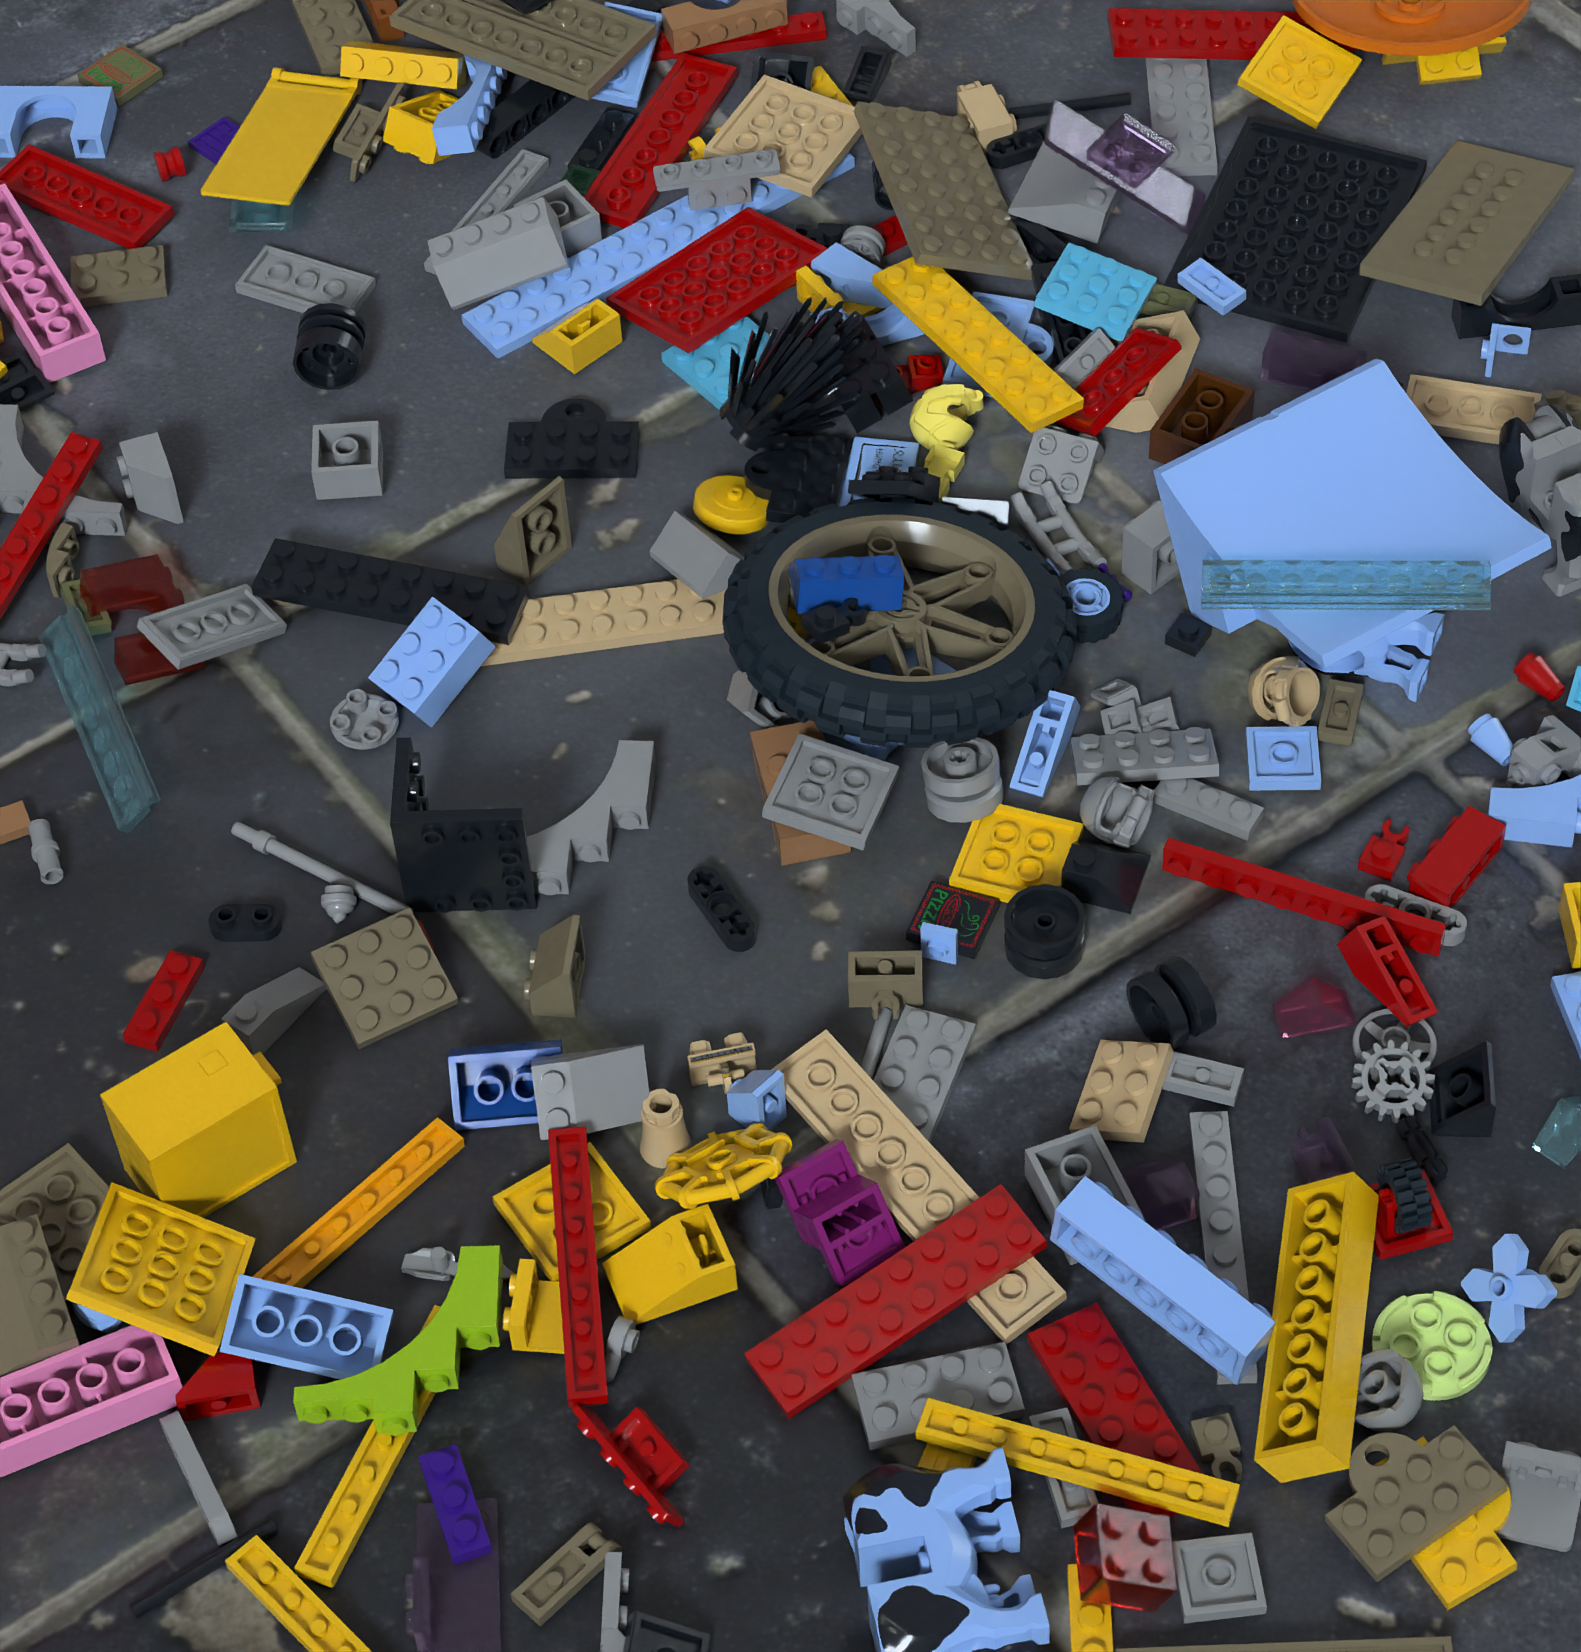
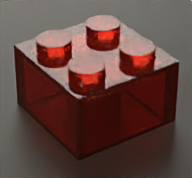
M1095 1503L1073 1526L1081 1601L1154 1613L1177 1592L1169 1516Z

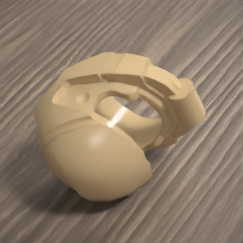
M1298 656L1277 657L1262 663L1261 666H1257L1250 674L1247 684L1248 699L1254 712L1265 720L1278 719V721H1283L1289 726L1299 727L1312 718V713L1320 697V684L1315 672L1307 668L1306 664Z

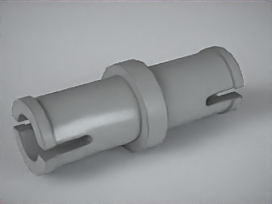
M33 820L28 825V833L33 845L31 847L32 858L38 863L41 881L45 884H56L63 878V870L58 859L60 855L58 843L53 840L50 824L47 820Z

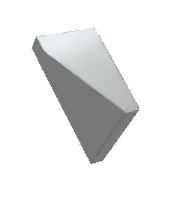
M1119 678L1090 693L1091 698L1107 705L1115 706L1133 700L1137 707L1142 706L1137 687Z

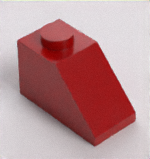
M217 1353L215 1356L210 1355L175 1395L176 1404L183 1422L261 1408L255 1361L227 1353Z

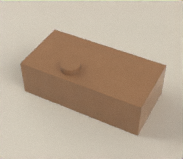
M809 720L805 723L798 722L750 732L752 761L764 804L798 734L800 733L825 742L823 732L816 727L815 722ZM769 820L782 866L851 852V846Z

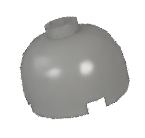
M1377 1349L1361 1358L1362 1366L1360 1367L1355 1421L1375 1432H1392L1408 1424L1419 1411L1424 1397L1423 1385L1420 1375L1405 1357L1392 1349Z

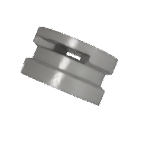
M852 226L844 232L841 239L842 246L879 267L885 250V241L876 230L867 226Z

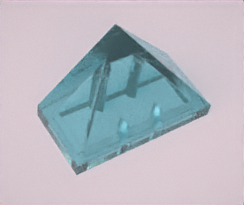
M1579 1096L1559 1099L1532 1146L1533 1149L1563 1169L1581 1151V1097Z

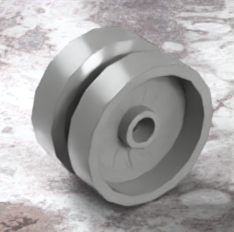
M976 737L971 739V741L947 745L945 741H940L932 745L923 754L921 769L925 783L926 802L929 811L937 818L948 822H971L992 814L997 806L1002 804L1004 791L1000 776L999 755L996 747L988 740Z

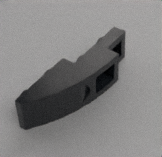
M1057 261L1031 265V275L1036 295L1039 293ZM1037 308L1042 326L1053 340V355L1059 364L1086 338L1084 327Z

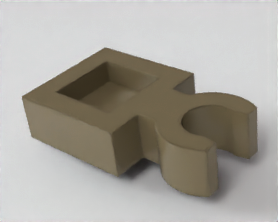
M1225 1413L1190 1421V1431L1201 1463L1213 1461L1211 1477L1221 1479L1220 1471L1228 1469L1234 1473L1236 1482L1241 1481L1242 1464L1234 1457L1240 1455L1241 1446L1230 1414Z

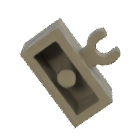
M922 951L848 952L849 1008L871 1007L873 1019L878 1020L879 1010L885 1007L892 1010L893 1019L899 1018L900 1007H905V1005L923 1007Z

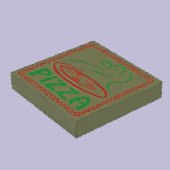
M123 44L77 74L79 82L85 86L112 87L118 108L163 78L161 68Z

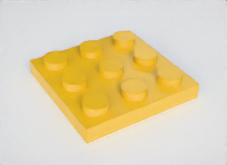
M1283 15L1239 77L1237 85L1317 129L1359 69L1363 59Z
M999 804L992 814L972 821L950 876L949 886L999 899V901L1008 903L1016 893L1029 886L1048 884L1061 887L1064 863L1072 843L1082 838L1084 824Z
M588 1142L596 1255L598 1260L651 1229V1221L592 1143ZM549 1164L492 1197L497 1210L550 1281L559 1282L551 1165Z

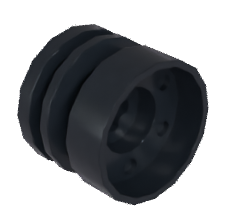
M334 303L315 305L308 308L301 315L293 366L295 373L302 381L316 388L336 390L351 385L358 378L366 335L365 324L361 317L348 307Z

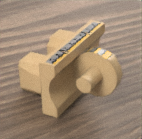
M741 1032L730 1034L724 1038L725 1048L712 1051L710 1042L706 1040L692 1042L690 1044V1055L687 1056L691 1085L696 1086L708 1083V1087L722 1084L724 1093L727 1094L732 1082L744 1079L745 1075H748L753 1070H757L756 1052L753 1042L748 1043Z

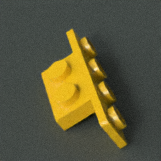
M1497 37L1482 45L1447 54L1427 56L1384 54L1382 64L1416 61L1419 85L1479 79L1482 75L1479 54L1501 52L1507 44L1506 37Z

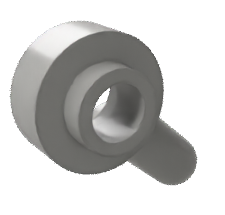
M621 1316L615 1320L607 1341V1354L605 1357L607 1382H611L615 1378L621 1359L625 1357L627 1352L633 1353L639 1341L640 1331L635 1330V1321Z

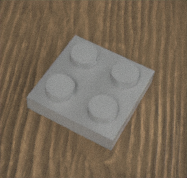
M1252 1532L1171 1542L1170 1552L1184 1624L1266 1614L1267 1604Z

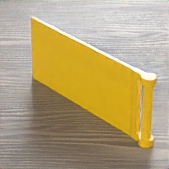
M274 67L265 89L201 188V195L290 205L351 102L355 99L356 95L361 94L362 79L285 72L284 68Z

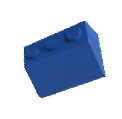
M899 555L846 556L840 558L812 557L809 559H795L789 564L788 571L797 614L805 613L829 603L838 608L848 599L857 600L856 611L864 608L867 611L901 610L904 573Z
M562 1039L450 1049L448 1065L455 1130L538 1123L531 1058L563 1054Z

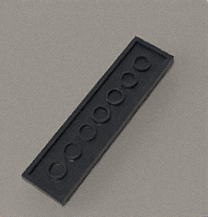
M277 538L274 539L251 586L253 596L407 626L413 622L428 601L434 597L482 633L490 642L509 645L530 597L529 586Z

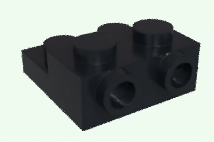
M879 466L878 472L866 471L862 475V480H849L848 493L865 499L874 498L875 502H891L892 498L915 499L916 504H933L934 502L938 503L940 477L929 474V469L925 467L912 466L908 467V472H898L899 468Z

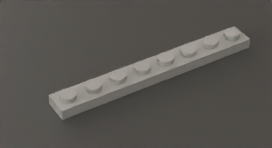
M1228 1111L1189 1113V1126L1204 1263L1207 1265L1208 1271L1219 1279L1229 1280L1237 1287L1240 1295L1249 1301ZM1256 1363L1238 1384L1257 1383ZM1216 1370L1217 1385L1234 1384Z

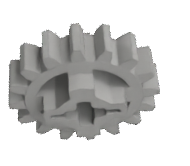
M1388 1040L1386 1049H1382L1378 1043H1374L1372 1047L1373 1055L1363 1051L1360 1056L1362 1064L1354 1065L1353 1073L1359 1077L1352 1078L1351 1088L1361 1089L1356 1093L1355 1101L1367 1102L1364 1110L1366 1114L1374 1109L1379 1111V1121H1382L1385 1115L1389 1114L1392 1117L1393 1123H1398L1400 1114L1404 1113L1406 1117L1414 1116V1107L1423 1112L1427 1104L1424 1099L1432 1098L1434 1090L1428 1086L1434 1084L1435 1075L1426 1074L1430 1070L1431 1062L1430 1060L1419 1061L1422 1053L1420 1049L1415 1050L1413 1053L1408 1052V1042L1404 1041L1400 1049L1395 1048L1393 1040ZM1413 1071L1418 1079V1090L1415 1088L1416 1084L1410 1080ZM1369 1073L1371 1074V1079L1376 1082L1373 1092L1368 1083ZM1395 1078L1400 1080L1399 1083L1394 1082L1391 1085H1389L1386 1082L1387 1079L1390 1081L1394 1080Z

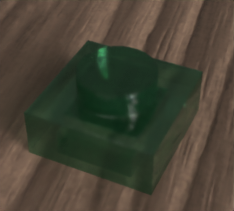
M572 164L561 181L567 179L584 197L600 171Z

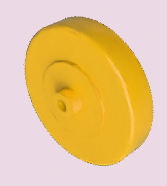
M730 475L712 477L700 483L695 490L693 500L694 513L704 524L717 531L729 534H749L765 528L770 523V521H766V510L769 500L755 496L745 486L744 477Z

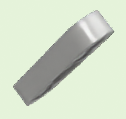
M1384 884L1373 885L1365 893V899L1377 903L1380 900L1386 901L1383 903L1384 905L1396 909L1397 905H1400L1399 909L1406 912L1409 910H1419L1425 915V918L1431 919L1433 917L1436 918L1435 921L1445 923L1446 928L1449 924L1455 926L1450 931H1445L1444 946L1458 945L1465 938L1466 917L1455 909Z

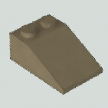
M558 476L511 514L494 543L497 568L524 586L530 584L572 549L564 479Z

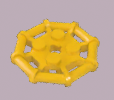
M753 1123L746 1129L716 1134L713 1131L708 1133V1138L686 1151L673 1153L666 1160L667 1167L663 1176L659 1177L655 1182V1191L662 1199H672L679 1202L684 1209H694L698 1204L732 1198L733 1201L740 1199L739 1195L767 1178H776L782 1172L781 1164L785 1155L789 1154L792 1149V1141L786 1133L772 1132L767 1130L765 1125L761 1123Z

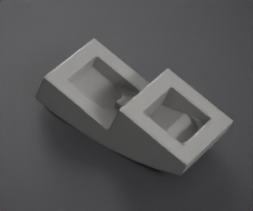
M1171 697L1137 707L1135 702L1130 700L1100 711L1105 735H1115L1123 731L1146 733L1156 729L1167 731L1180 730L1175 705Z

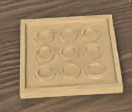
M763 75L706 145L703 152L704 159L775 149L781 173L758 178L812 198L863 133L853 112L854 106Z

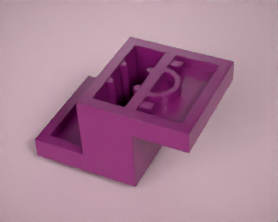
M837 1138L782 1169V1172L775 1178L801 1240L821 1250L835 1284L841 1287L905 1248L877 1182L857 1173L843 1140Z

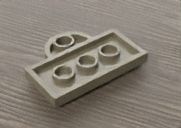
M1455 1425L1423 1447L1415 1440L1402 1434L1380 1433L1368 1437L1353 1451L1350 1458L1349 1483L1354 1495L1325 1514V1522L1373 1579L1378 1582L1507 1491V1484ZM1373 1451H1380L1385 1453L1389 1459L1383 1465L1374 1466L1368 1463L1365 1458Z

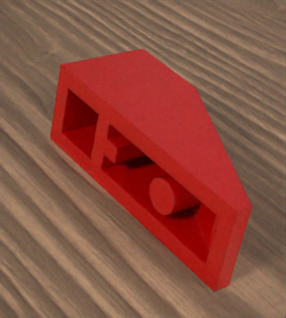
M1385 915L1357 926L1337 943L1354 977L1406 1027L1438 1013Z

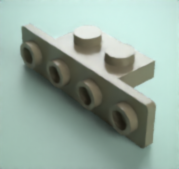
M397 83L381 112L357 103L335 139L333 151L352 158L350 181L356 183L361 173L366 174L371 163L372 154H378L383 142L389 107L406 101V97H403V84Z

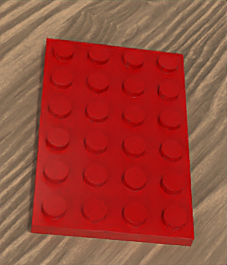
M747 207L606 297V302L610 308L624 318L683 351L690 353L740 319L748 316L749 313L763 304L771 301L772 298L794 286L797 283L796 270L804 266L811 270V261L828 248Z

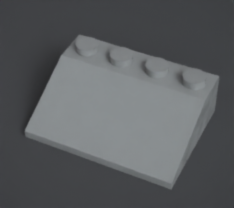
M1111 136L1043 141L1009 208L1008 214L1097 244L1131 174L1138 145L1129 143L1125 139Z

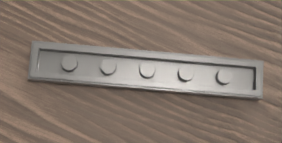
M522 149L452 231L512 209L513 204L522 199L549 167V159ZM430 255L424 262L425 271L436 275Z

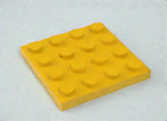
M111 1182L66 1300L215 1356L225 1331L239 1274L244 1275L256 1238Z

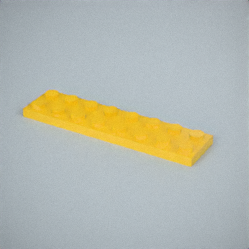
M912 256L873 274L872 285L1030 433L1083 409L1084 398L943 268L916 264Z

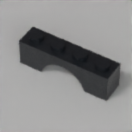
M1581 274L1550 277L1546 285L1538 292L1519 300H1504L1490 293L1482 306L1454 299L1451 317L1458 339L1490 336L1492 323L1531 328V331L1581 325Z

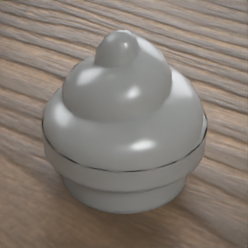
M326 886L325 894L321 895V906L333 918L335 923L346 919L347 914L351 913L357 904L354 888L350 886Z

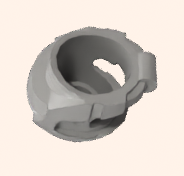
M1119 777L1099 778L1088 787L1083 795L1079 815L1086 829L1097 838L1120 848H1129L1130 845H1134L1140 840L1147 828L1152 814L1155 793L1154 790L1143 785L1139 786L1138 789L1122 784Z

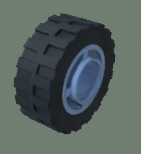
M1072 569L1064 575L1058 576V580L1063 581L1073 601V611L1077 621L1076 641L1078 643H1096L1098 640L1109 638L1111 633L1114 634L1117 626L1121 623L1124 603L1122 588H1119V583L1115 579L1110 578V575L1107 573H1101L1096 569Z

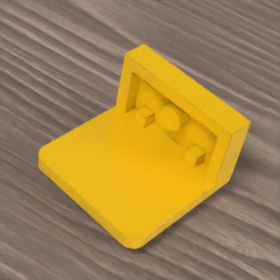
M520 1259L517 1274L511 1273L509 1281V1296L513 1297L511 1307H505L503 1315V1330L509 1331L512 1350L564 1354L559 1282L539 1280L535 1260Z

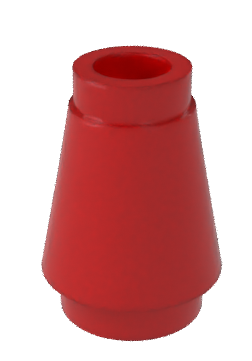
M1533 652L1527 654L1513 671L1518 676L1517 681L1548 699L1551 703L1559 699L1566 690V687L1542 655L1536 656Z

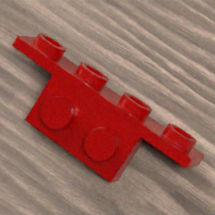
M577 1403L571 1409L579 1418V1421L576 1423L577 1427L589 1439H596L603 1447L599 1453L614 1468L619 1467L626 1475L622 1479L624 1484L637 1496L642 1494L649 1503L646 1507L648 1513L662 1525L668 1522L680 1527L685 1520L663 1493L690 1466L687 1460L643 1409L636 1407L611 1432L593 1410Z

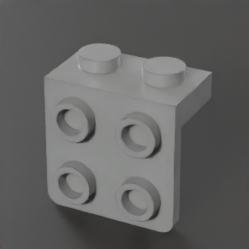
M1048 425V428L1039 429L1033 434L1019 479V488L1024 492L1043 496L1039 486L1047 481H1052L1057 494L1060 495L1063 502L1078 505L1083 500L1094 462H1102L1105 450L1096 437L1082 433L1079 436L1067 434L1065 429Z
M1506 1441L1501 1476L1506 1481L1511 1493V1511L1506 1524L1496 1535L1499 1538L1556 1551H1569L1572 1548L1581 1501V1457L1571 1451L1562 1450L1555 1452L1538 1448L1529 1442L1514 1443Z

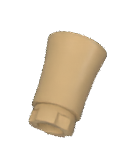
M656 1089L649 1092L648 1098L642 1102L640 1153L648 1164L665 1169L668 1157L673 1153H682L691 1148L692 1140L686 1129L683 1109L677 1095L669 1093L666 1089Z

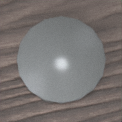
M360 689L349 691L346 699L342 700L334 708L330 718L331 732L336 740L348 748L358 750L374 749L387 743L396 733L399 724L397 706L394 702L388 701L379 695L365 693Z

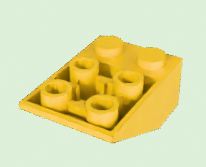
M708 1204L669 1217L602 1263L603 1270L623 1317L635 1321L636 1325L738 1289L735 1263Z

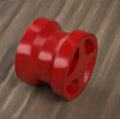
M178 146L172 147L169 152L162 153L157 151L153 153L162 182L168 181L170 177L175 175L179 177L186 176L184 162Z

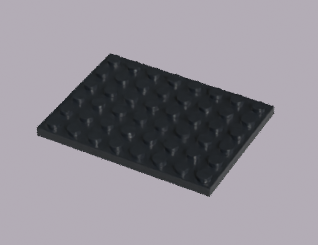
M1248 116L1164 286L1190 292L1178 283V273L1199 258H1202L1246 290V300L1230 312L1347 342L1376 280L1360 275V264L1415 195L1426 171L1427 160ZM1198 298L1197 303L1209 306Z

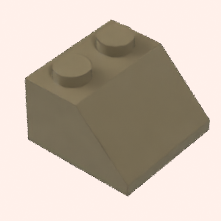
M572 915L540 934L537 949L531 950L530 970L533 971L532 978H526L524 999L530 1000L532 1015L576 1018L586 963L580 915Z

